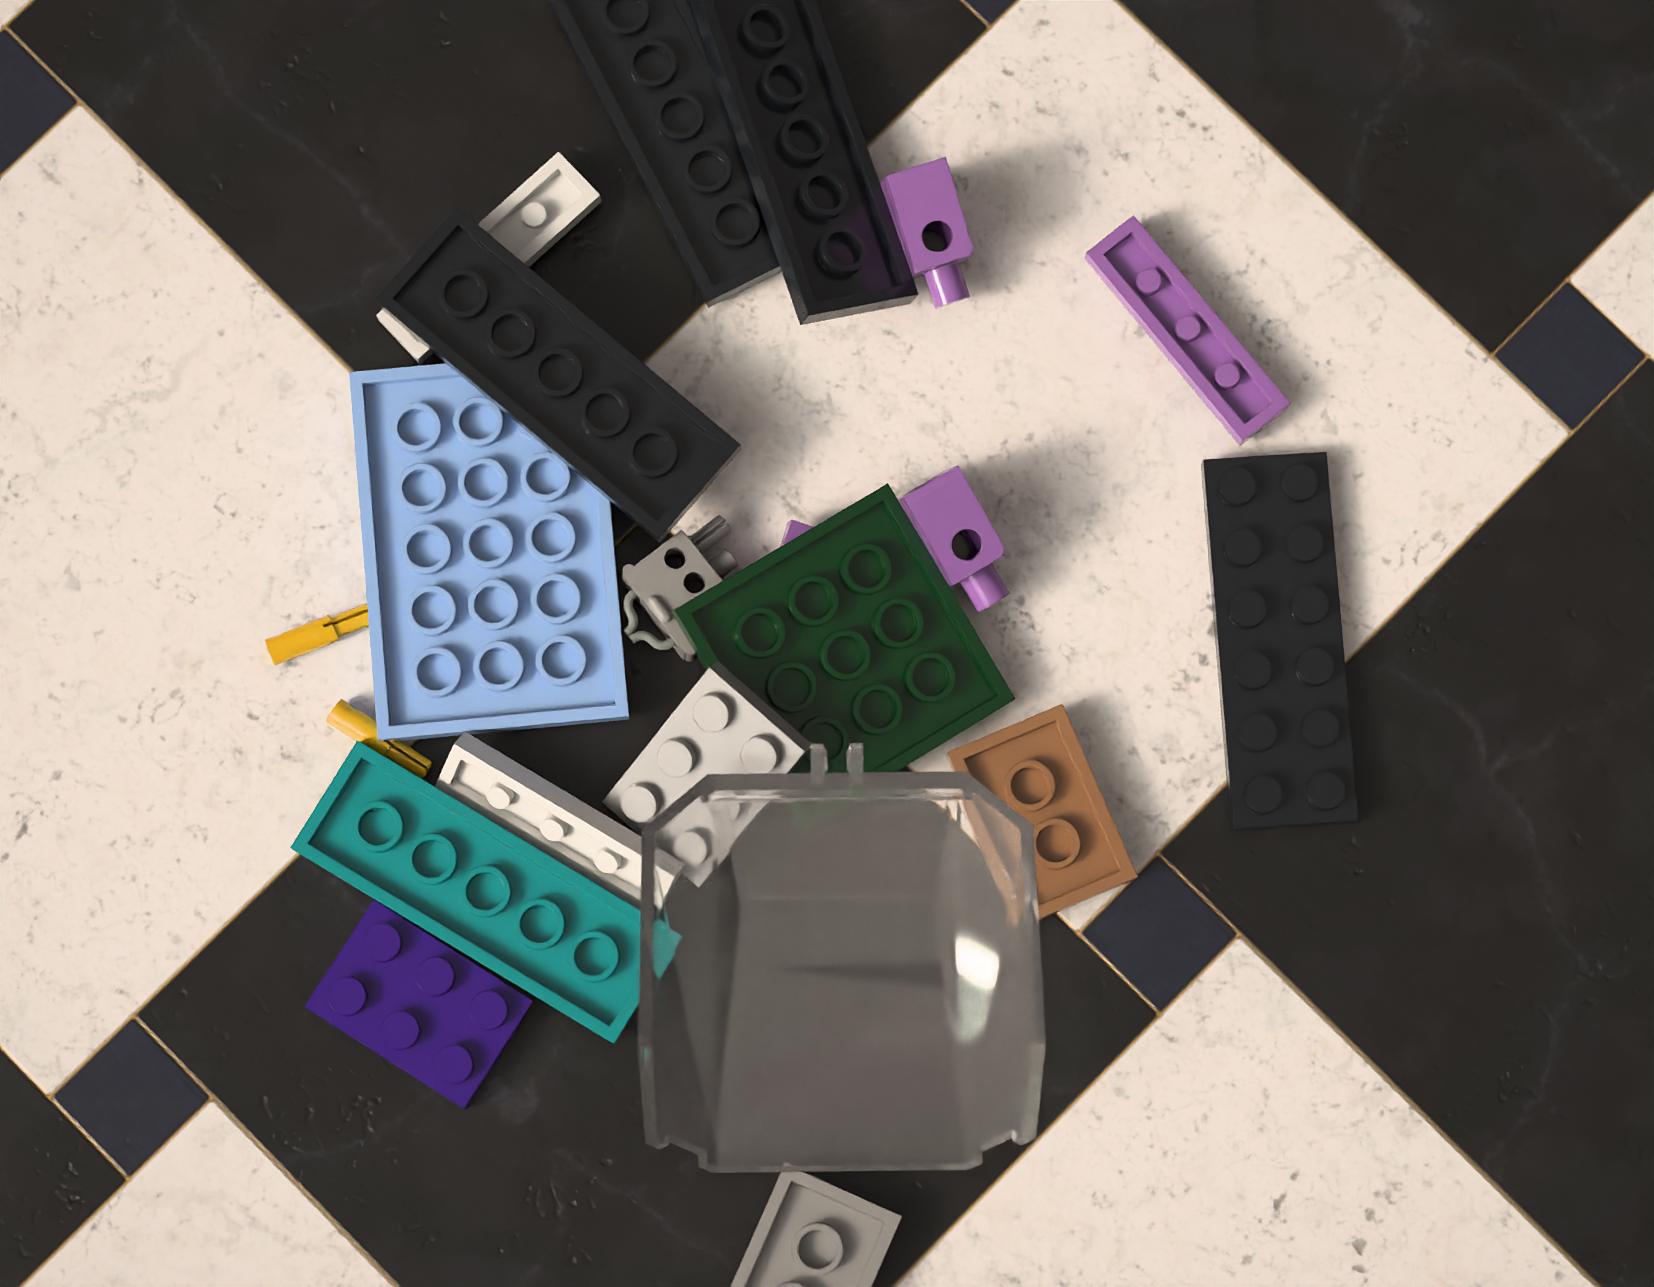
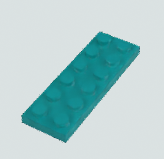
M358 740L290 847L295 852L614 1045L618 1042L681 938L679 933Z

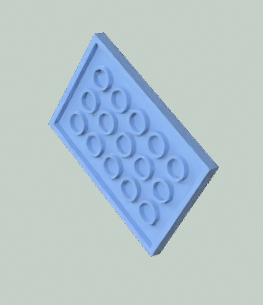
M446 363L349 372L378 741H406L459 736L464 732L480 734L629 720L611 502Z

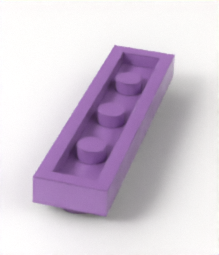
M1134 215L1086 252L1084 259L1240 446L1288 409L1291 404Z

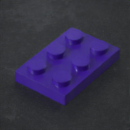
M373 900L304 1007L466 1110L535 1002Z

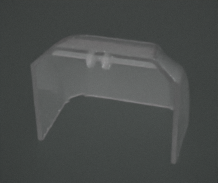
M850 743V747L847 749V770L850 773H825L827 771V750L824 748V744H811V773L707 774L642 829L638 1053L646 1144L657 1149L668 1146L669 1142L697 1154L698 1167L711 1173L969 1170L983 1163V1151L1010 1138L1013 1139V1142L1020 1145L1036 1139L1046 1041L1034 826L966 771L863 772V743Z

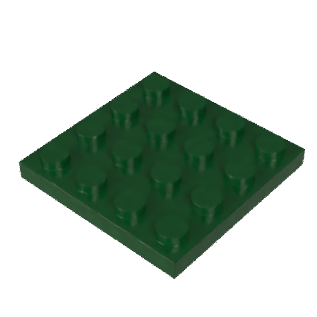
M888 483L671 611L706 671L710 666L719 661L813 744L811 749L777 789L800 829L805 828L1015 700L1014 695Z

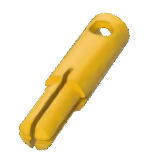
M367 603L332 617L326 615L282 634L265 639L274 665L276 666L337 642L339 637L369 626Z
M340 699L330 712L326 722L355 741L358 740L421 779L429 772L432 764L431 761L403 742L388 740L387 742L378 741L376 721L360 710L353 708L348 702Z

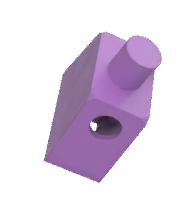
M946 157L886 175L881 183V188L913 279L925 276L935 309L970 298L960 264L967 262L974 255V250ZM926 231L937 233L942 238L944 249L939 252L927 249L922 239V233Z
M958 465L943 471L898 498L899 503L947 584L953 586L960 582L977 612L988 608L1010 594L992 562L1007 554L1005 547ZM957 533L963 535L970 545L969 554L964 560L957 558L952 551V540Z

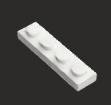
M558 152L478 225L525 265L530 267L602 202L601 196ZM381 310L376 315L380 323L420 365L433 354L430 349L386 312Z
M464 732L454 743L435 785L437 789L649 916L658 905L680 862L678 858L467 732Z

